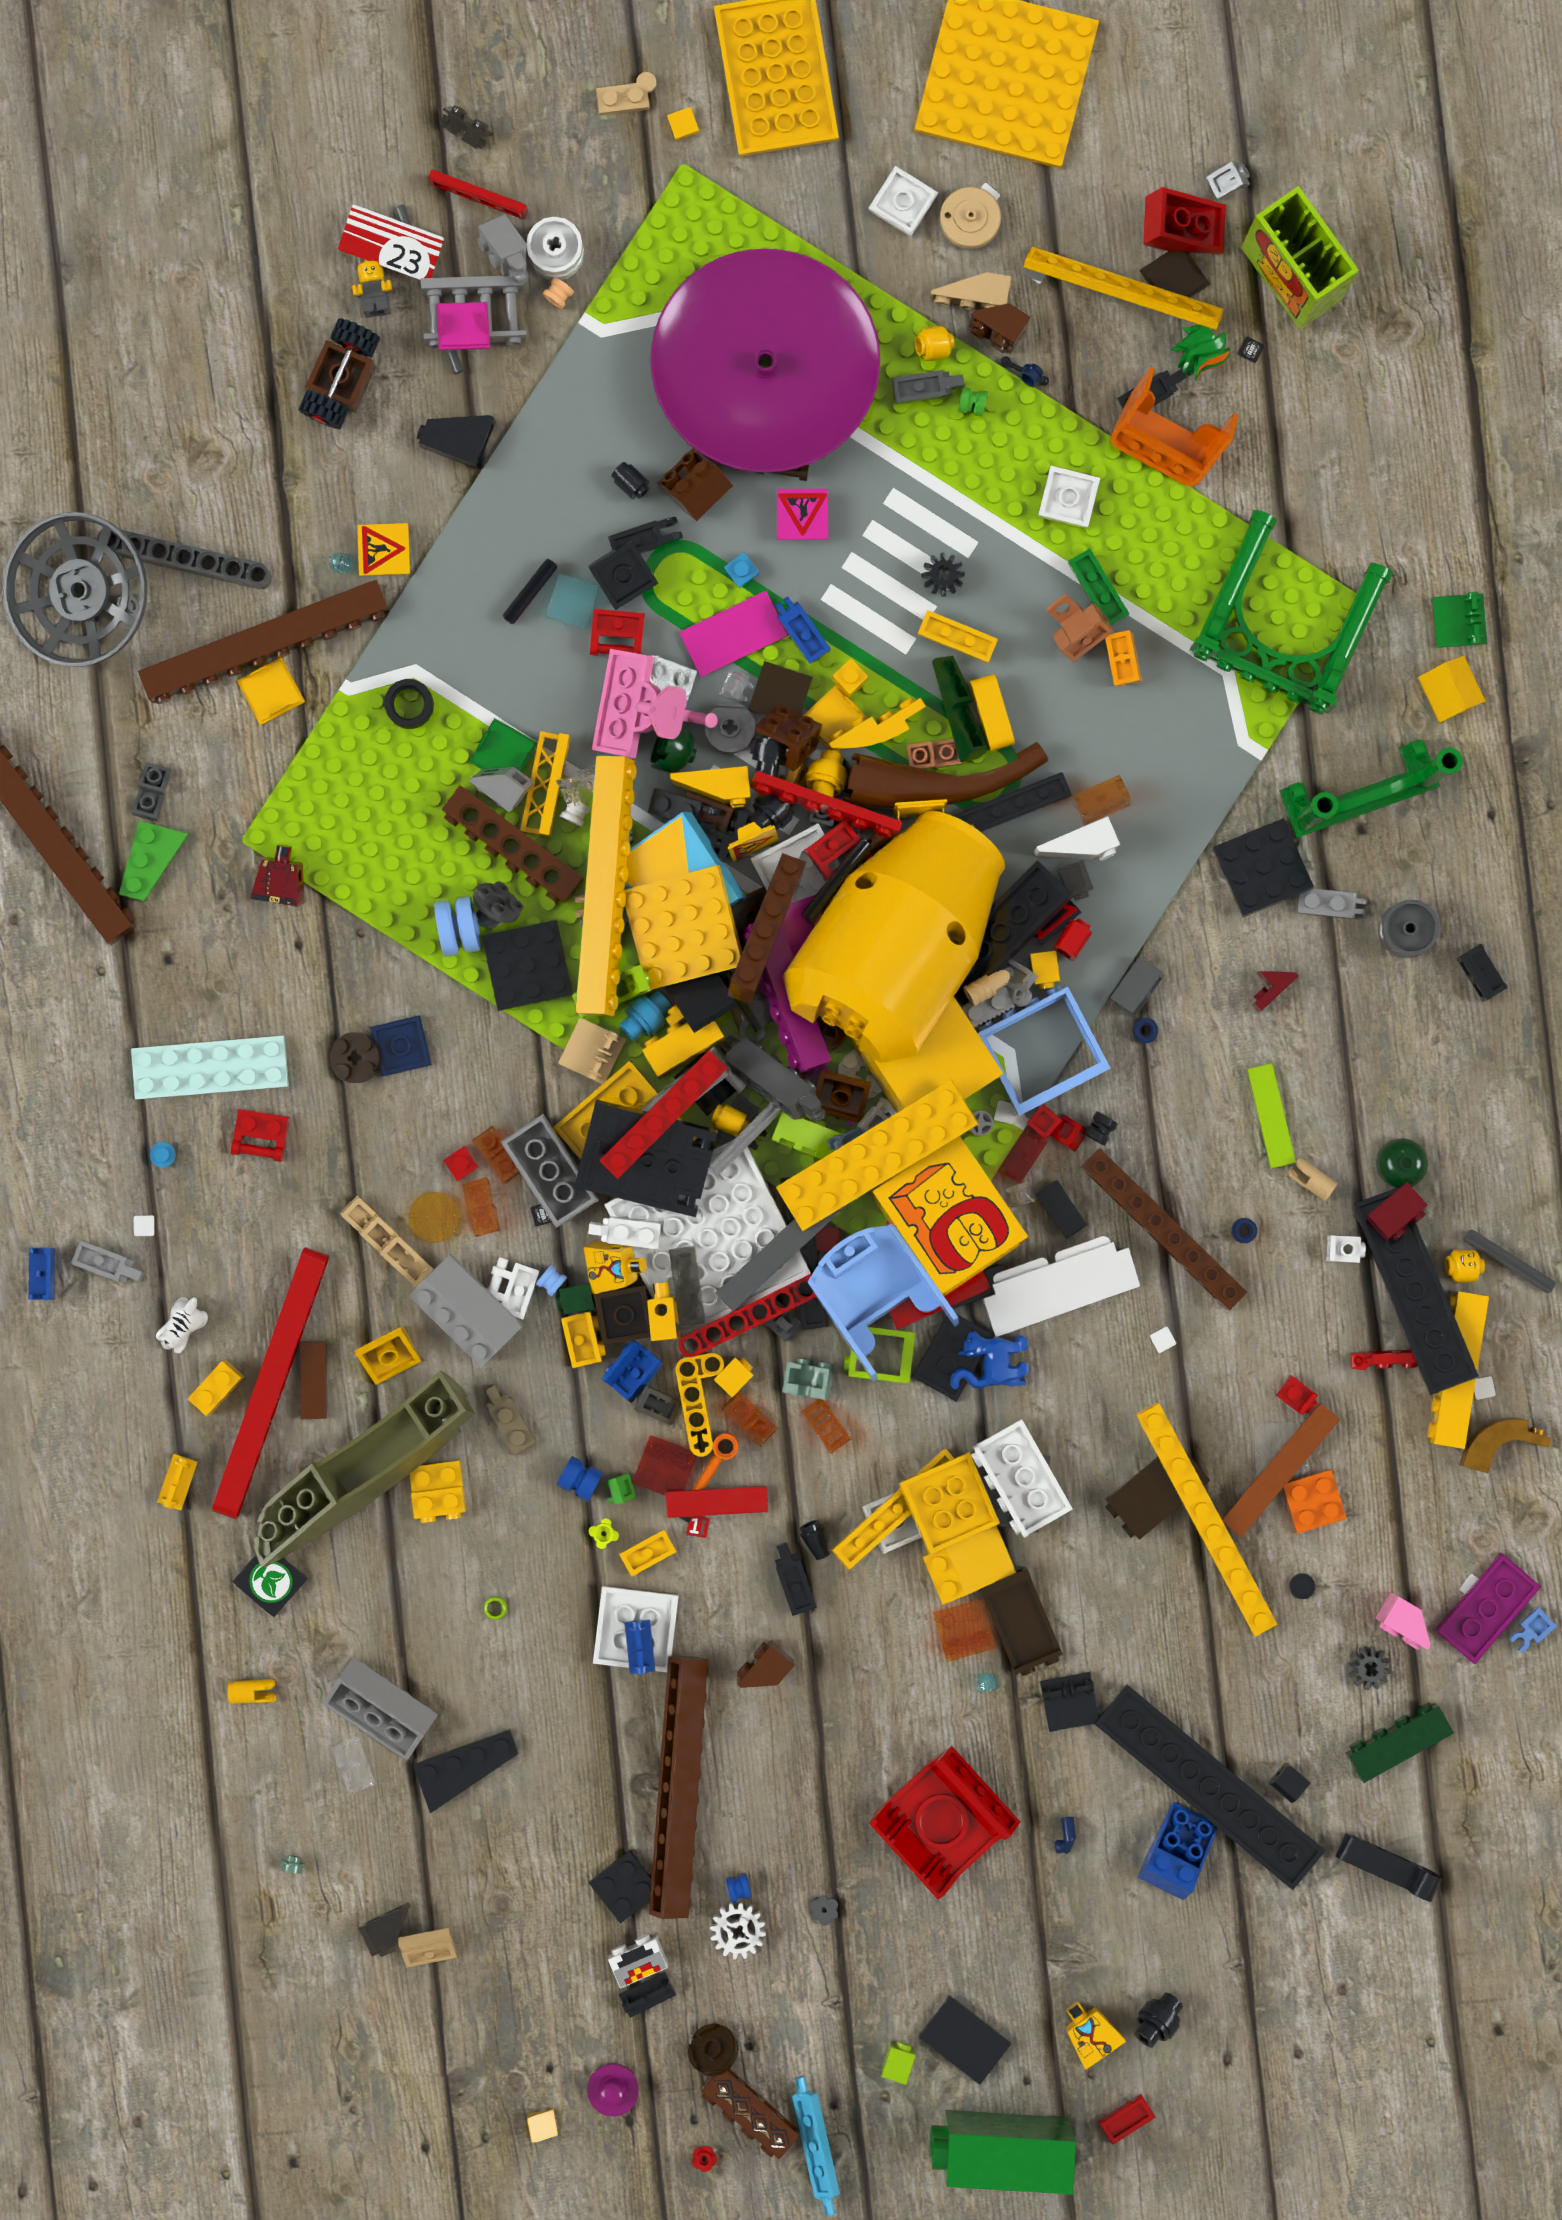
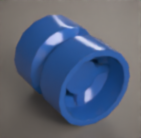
M571 1456L556 1485L568 1492L575 1490L576 1496L588 1502L603 1472L592 1466L585 1468L583 1461Z

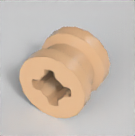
M553 277L550 288L544 290L542 295L550 303L563 309L566 305V299L572 297L574 291L566 283Z

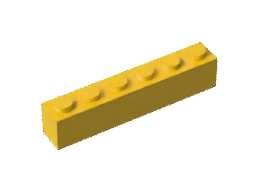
M1454 1291V1296H1450L1448 1302L1477 1370L1489 1296ZM1476 1379L1439 1392L1438 1396L1433 1398L1431 1411L1435 1412L1434 1421L1429 1423L1427 1437L1431 1438L1430 1443L1465 1449Z

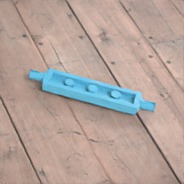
M805 2075L797 2076L794 2079L798 2093L794 2094L792 2099L814 2198L823 2202L825 2216L834 2215L836 2211L832 2198L838 2196L840 2192L818 2093L808 2090Z

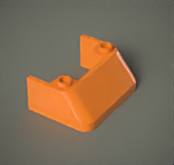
M1150 367L1131 392L1113 429L1111 442L1117 449L1186 486H1195L1201 482L1233 440L1238 414L1233 413L1222 429L1211 424H1203L1194 433L1186 430L1151 410L1155 403V396L1149 389L1155 369Z

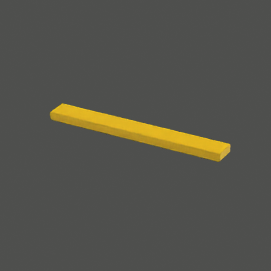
M1031 247L1023 266L1024 268L1217 330L1224 313L1223 308L1035 247Z

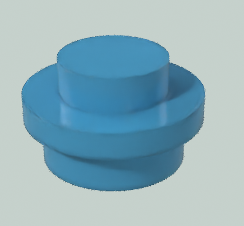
M159 1142L150 1150L151 1162L160 1168L170 1166L176 1158L175 1149L166 1142Z

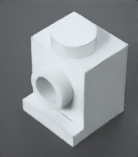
M1327 1235L1326 1261L1360 1263V1258L1365 1257L1366 1245L1365 1242H1361V1237ZM1346 1244L1352 1247L1350 1254H1346L1343 1251Z

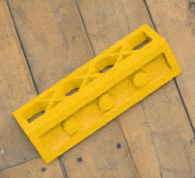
M540 731L531 780L534 783L527 794L520 828L522 832L551 838L571 740L568 734L559 733L557 735ZM545 738L558 741L556 752L550 756H547L543 750ZM543 753L545 759L540 762L541 755ZM546 762H549L552 767L551 776L542 781L538 775V769ZM538 778L540 784L535 787L536 779ZM543 786L547 792L546 800L543 804L537 806L533 800V794ZM531 803L535 806V809L530 811ZM537 811L542 817L540 830L527 827L528 818Z

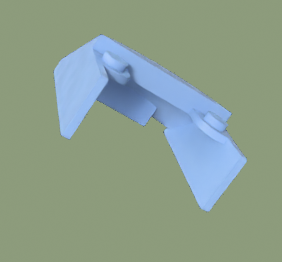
M894 1224L875 1228L870 1227L842 1240L820 1260L808 1280L809 1286L873 1382L878 1379L877 1374L866 1359V1356L874 1350L875 1338L867 1326L909 1298L916 1308L922 1312H931L941 1306L954 1327L959 1324L958 1316Z

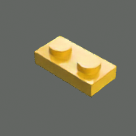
M663 1529L621 1552L619 1555L632 1577L677 1551L666 1530Z

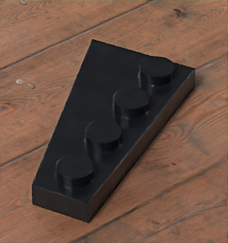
M511 1729L413 1764L430 1813L519 1754Z

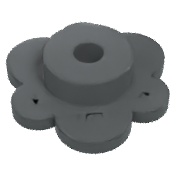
M821 1895L819 1900L811 1901L812 1919L815 1921L819 1920L821 1925H829L831 1919H836L838 1916L836 1911L838 1902L834 1898L828 1899L825 1895Z

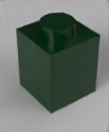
M590 1283L559 1289L560 1294L556 1295L558 1310H563L564 1314L595 1309Z

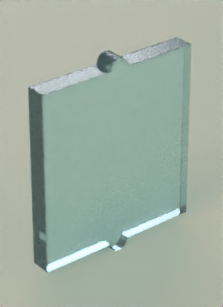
M559 574L546 617L562 621L564 625L571 624L586 629L599 586L582 581L580 577L575 579Z

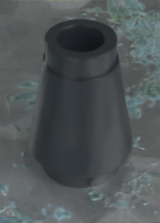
M813 1520L800 1527V1536L815 1556V1559L821 1560L829 1556L830 1552L823 1524H820L819 1520Z

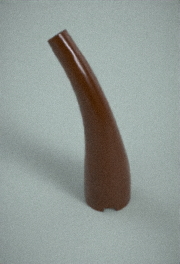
M1035 742L1016 753L1018 759L1002 767L973 775L954 776L853 753L852 760L857 762L856 764L853 763L852 767H849L848 779L844 792L849 793V796L843 797L842 801L860 807L894 809L895 803L943 799H947L946 805L957 804L985 796L1020 780L1048 762V757L1040 744Z

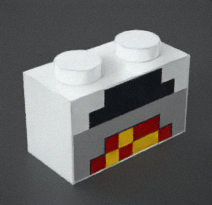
M649 1934L637 1938L635 1940L636 1944L629 1947L623 1944L611 1950L612 1954L609 1955L608 1961L620 1988L668 1968V1961L657 1935L650 1937Z

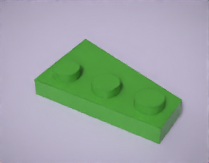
M139 821L119 895L145 902L189 834Z

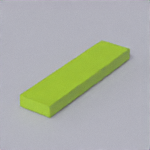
M1273 1063L1247 1069L1270 1169L1296 1163Z

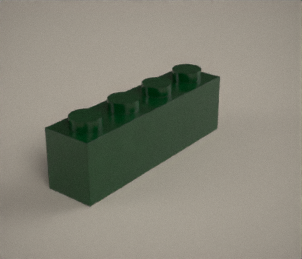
M1430 1702L1423 1704L1416 1709L1418 1713L1410 1717L1404 1715L1395 1720V1725L1386 1730L1385 1727L1380 1728L1371 1734L1372 1738L1365 1742L1359 1740L1349 1746L1350 1750L1345 1753L1363 1783L1454 1734L1441 1708L1436 1703L1432 1705Z

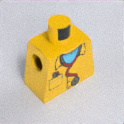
M596 1240L583 1247L592 1294L626 1287L637 1281V1273H644L646 1271V1260L644 1258H634L632 1246L610 1244Z
M1076 2002L1067 2008L1066 2012L1073 2022L1066 2027V2030L1086 2070L1126 2042L1123 2034L1096 2007L1085 2012L1080 2003Z

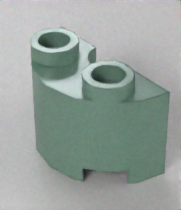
M801 1358L797 1359V1363L787 1362L782 1392L828 1400L834 1364L819 1362L818 1366H813V1360Z

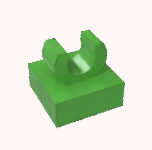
M629 1473L607 1480L608 1483L603 1485V1489L610 1488L612 1497L607 1498V1502H614L617 1505L636 1498Z

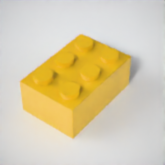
M715 1021L695 1033L688 1023L682 1026L680 1023H677L666 1030L668 1034L663 1038L659 1039L658 1036H655L645 1042L646 1048L642 1052L658 1078L661 1079L698 1057L701 1053L721 1043L725 1038Z

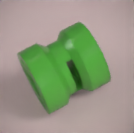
M963 387L958 412L965 414L973 412L975 416L983 417L988 392L982 390L974 392L971 388Z

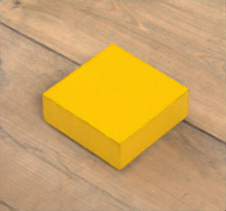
M691 107L667 115L675 141L699 133Z

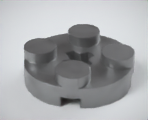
M723 702L709 712L714 713L718 718L715 727L708 728L704 725L705 735L713 748L722 753L733 754L749 746L755 736V720L746 707L737 702ZM728 721H733V725L738 726L737 731H733L731 735L722 729L723 725L728 724Z

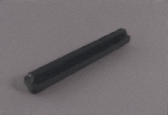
M861 838L802 911L801 915L807 922L813 923L838 892L845 879L858 867L872 849L870 842L866 839Z

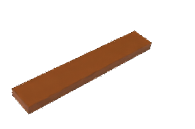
M1319 1403L1222 1518L1223 1523L1242 1537L1340 1419L1322 1403Z

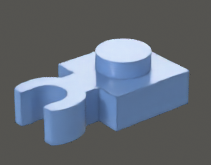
M1537 1606L1519 1623L1523 1630L1512 1633L1509 1640L1514 1642L1517 1638H1522L1523 1644L1518 1650L1524 1652L1529 1648L1531 1639L1539 1643L1557 1626Z

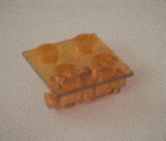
M983 1599L933 1612L947 1662L996 1649Z

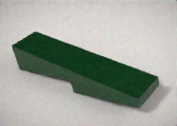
M954 656L935 658L932 664L959 760L964 762L979 759L990 748L969 707V704L974 701L972 693Z

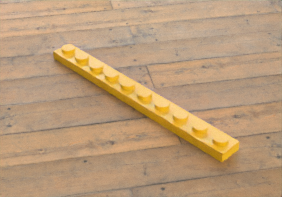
M1156 1402L1135 1414L1252 1634L1256 1637L1278 1625L1161 1405Z

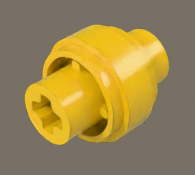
M833 750L822 751L820 759L814 760L808 766L805 777L807 787L831 797L840 795L844 791L848 779L847 770L842 765L843 755Z

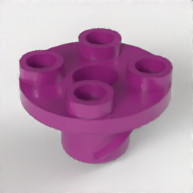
M616 2063L598 2067L588 2082V2099L593 2108L603 2115L620 2116L627 2113L635 2105L639 2094V2085L634 2072Z

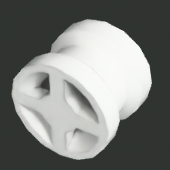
M568 798L566 801L567 807L565 811L561 812L559 817L574 825L583 827V819L586 814H589L591 808Z

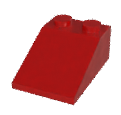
M1161 187L1145 197L1143 245L1164 251L1223 254L1226 204Z

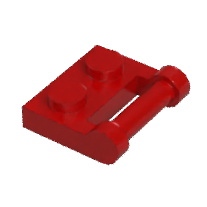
M594 609L590 655L609 654L610 649L642 654L645 613ZM599 636L634 639V646L599 643Z
M844 820L804 851L826 882L836 870L835 868L831 871L828 864L852 846L854 847L860 838L850 824ZM869 852L862 861L866 862L872 857L871 853Z
M238 1109L231 1145V1155L239 1156L241 1153L273 1158L276 1162H282L290 1117ZM243 1136L274 1140L277 1143L275 1148L244 1144L242 1143Z

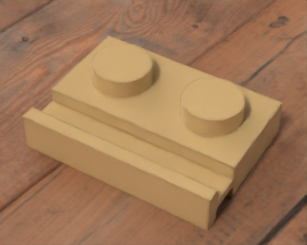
M449 1928L398 1938L399 1948L401 1949L406 1968L457 1958L456 1947Z

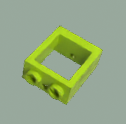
M867 1326L872 1334L903 1337L899 1375L876 1373L877 1380L909 1384L915 1332ZM852 1350L850 1355H845L843 1370L848 1371L849 1377L871 1379L866 1371L855 1370L857 1357Z

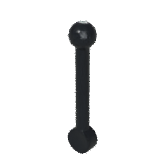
M1005 356L1001 359L1003 367H1011L1022 372L1023 367L1012 363L1009 357ZM1042 376L1044 378V381L1041 383V385H1048L1049 378L1047 376Z

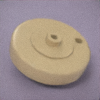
M963 187L952 192L944 201L940 212V226L943 234L953 245L962 249H978L987 245L998 233L1001 223V211L998 202L989 192L978 187Z

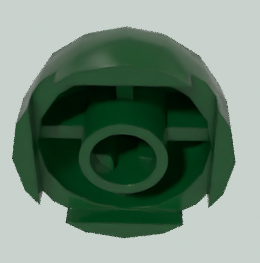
M682 725L680 734L675 739L657 736L650 762L654 763L651 765L652 768L667 773L678 772L687 763L694 761L697 749H694V739L687 727Z
M1406 1138L1391 1140L1377 1154V1173L1390 1187L1401 1188L1407 1182L1413 1187L1421 1182L1427 1173V1154L1421 1145L1413 1140Z

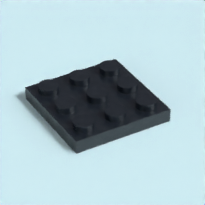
M1284 818L1214 846L1212 849L1242 918L1314 889V885Z
M557 920L482 936L498 1011L573 995Z

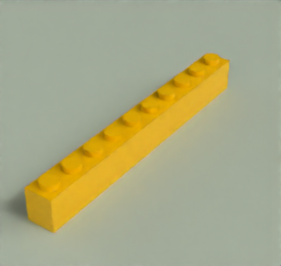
M596 756L576 1013L584 1015L615 1016V1010L618 1007L616 991L617 984L620 981V971L618 970L619 959L622 956L620 940L621 933L624 930L623 907L626 905V894L623 890H625V882L628 879V868L626 867L627 856L630 854V842L628 840L629 830H631L633 823L631 805L634 803L635 798L633 779H635L637 773L635 761L623 756Z

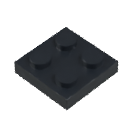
M632 539L588 565L589 570L615 610L659 584Z
M630 1849L589 1881L591 1887L620 1924L650 1901L652 1878Z

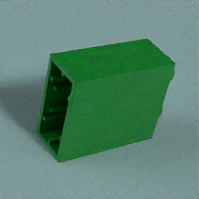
M945 2110L944 2126L931 2125L929 2147L931 2169L944 2170L946 2187L1073 2195L1076 2140L1068 2117Z

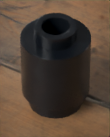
M622 462L611 475L614 483L631 499L636 497L641 499L649 490L647 486L649 480L632 464L628 465L626 462Z

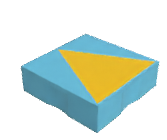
M691 811L680 813L633 846L630 849V854L627 856L628 879L625 882V890L720 865L731 908L746 898L729 869L715 854L710 840Z

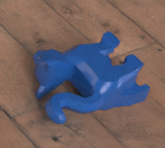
M975 1331L969 1332L967 1339L964 1341L963 1351H959L958 1355L973 1358L983 1355V1375L981 1378H977L971 1370L965 1368L957 1369L950 1378L952 1388L958 1389L959 1381L963 1378L973 1388L979 1389L1001 1384L1011 1387L1026 1385L1024 1375L1029 1374L1028 1363L1019 1362L1017 1366H1011L1010 1354L1027 1350V1338L1024 1335H1017L1013 1341L998 1337L985 1339Z

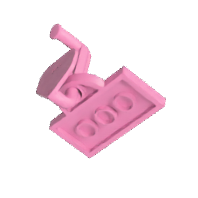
M610 649L592 750L636 758L640 733H648L654 729L658 737L675 739L680 734L683 721L713 728L717 725L718 718L714 713L705 714L685 710L687 697L682 688L666 686L661 691L656 685L650 683L655 657Z

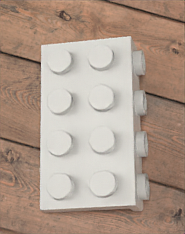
M1022 1419L973 1446L975 1452L971 1456L978 1468L981 1466L985 1468L988 1475L984 1479L991 1490L996 1488L1000 1498L996 1500L1004 1513L1009 1511L1013 1520L1009 1523L1016 1535L1021 1533L1025 1538L1030 1533L1073 1510Z

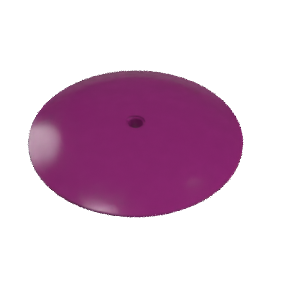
M763 248L734 252L707 263L690 275L675 290L664 306L654 330L650 363L653 386L658 402L668 421L688 444L706 457L722 465L744 471L770 473L797 469L824 458L841 446L855 432L873 402L878 386L881 359L877 331L872 317L860 296L844 278L828 266L808 256L781 249ZM761 360H769L772 365L768 368H763L759 365V362Z

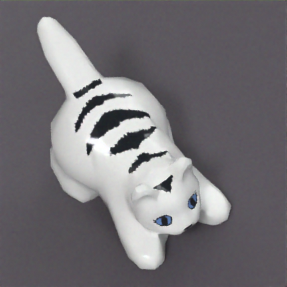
M181 1297L174 1303L171 1308L170 1319L156 1334L157 1340L161 1341L164 1349L174 1348L175 1353H182L190 1334L206 1325L208 1315L205 1311H199L196 1308V1297L191 1298L189 1301L186 1297Z

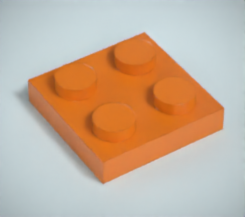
M1332 1469L1289 1481L1283 1487L1297 1534L1347 1519Z

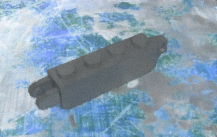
M730 1035L719 1045L722 1052L726 1055V1061L731 1068L732 1074L790 1118L798 1120L807 1116L815 1122L824 1120L826 1114L824 1109L821 1108V1101L816 1096L815 1091L817 1089L814 1084L808 1079L802 1080L792 1067L788 1066L786 1068L783 1066L777 1056L767 1054L758 1042L754 1041L752 1043L746 1037L739 1040Z

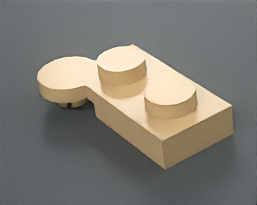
M643 72L637 77L636 83L596 88L599 115L650 110L648 93L656 88L655 76L650 72Z

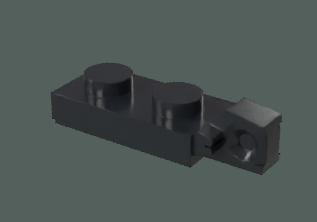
M1183 369L1178 370L1172 375L1166 370L1153 376L1149 390L1155 396L1154 406L1178 391L1175 384L1187 378L1182 373ZM1134 388L1117 398L1122 409Z
M786 1542L777 1545L780 1559L775 1560L776 1570L792 1616L817 1608L797 1553L791 1555Z

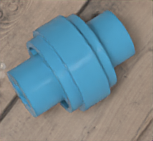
M656 991L649 998L644 995L641 997L637 996L627 1005L628 1008L625 1012L628 1017L619 1026L634 1042L643 1034L647 1037L655 1036L664 1028L666 1023L664 1015L672 1008V1005L659 991Z

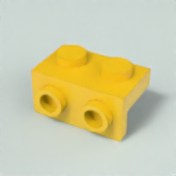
M592 1311L561 1318L572 1368L602 1362V1356L606 1355L602 1340L598 1341L596 1331L600 1330L597 1315L592 1316Z

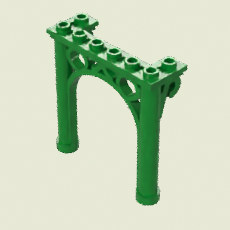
M1253 510L1249 519L1251 523L1200 635L1195 639L1189 651L1194 652L1193 656L1199 660L1207 661L1209 659L1216 662V666L1226 672L1233 670L1240 673V678L1253 683L1255 680L1264 684L1263 688L1267 691L1284 693L1291 702L1297 704L1301 702L1310 705L1309 709L1322 715L1324 712L1328 714L1337 705L1338 701H1336L1337 696L1335 695L1382 590L1385 584L1389 583L1393 572L1380 564H1369L1336 639L1327 648L1304 656H1293L1274 651L1261 643L1252 634L1242 613L1243 592L1270 532L1277 521L1275 517L1266 512ZM1234 609L1238 627L1224 630ZM1230 634H1243L1247 642L1246 650L1238 652L1229 648L1226 644L1227 636ZM1252 646L1256 649L1254 654L1259 657L1261 667L1243 659L1250 653ZM1331 653L1321 674L1320 668L1315 661ZM1286 663H1291L1287 670L1288 679L1270 671L1274 667H1285ZM1307 663L1314 672L1313 681L1306 683L1298 680L1293 672L1295 666Z
M1418 739L1399 747L1407 770L1405 773L1337 797L1329 792H1321L1312 801H1310L1304 782L1291 784L1289 787L1279 790L1295 837L1299 838L1441 787L1439 784L1441 779L1461 769L1463 757L1457 749L1445 748L1436 755L1434 760H1431L1424 739Z

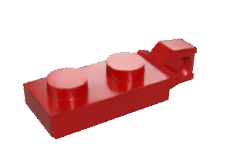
M1411 1350L1351 1352L1352 1369L1366 1370L1372 1364H1376V1368L1382 1369L1392 1368V1364H1402L1404 1368L1417 1367Z

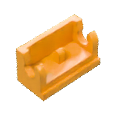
M1127 630L1107 636L1105 640L1114 686L1125 687L1131 683H1143L1133 632Z

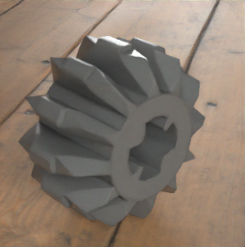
M1370 1646L1367 1654L1365 1648L1360 1647L1361 1656L1352 1653L1351 1656L1356 1662L1347 1663L1348 1667L1355 1669L1350 1671L1348 1675L1350 1678L1357 1677L1354 1681L1356 1686L1363 1683L1364 1689L1369 1690L1372 1682L1374 1688L1379 1689V1679L1384 1683L1388 1682L1383 1674H1391L1392 1670L1384 1666L1391 1663L1389 1658L1382 1659L1385 1654L1383 1650H1379L1375 1654V1647ZM1374 1662L1372 1665L1374 1671L1370 1673L1364 1666L1367 1663L1371 1665Z

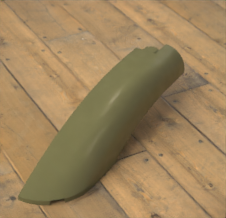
M439 1371L379 1422L317 1463H311L276 1493L265 1505L257 1521L260 1524L257 1537H254V1544L261 1567L265 1568L296 1551L367 1506L417 1469L461 1432L459 1427L475 1414L465 1398L467 1394L451 1376Z

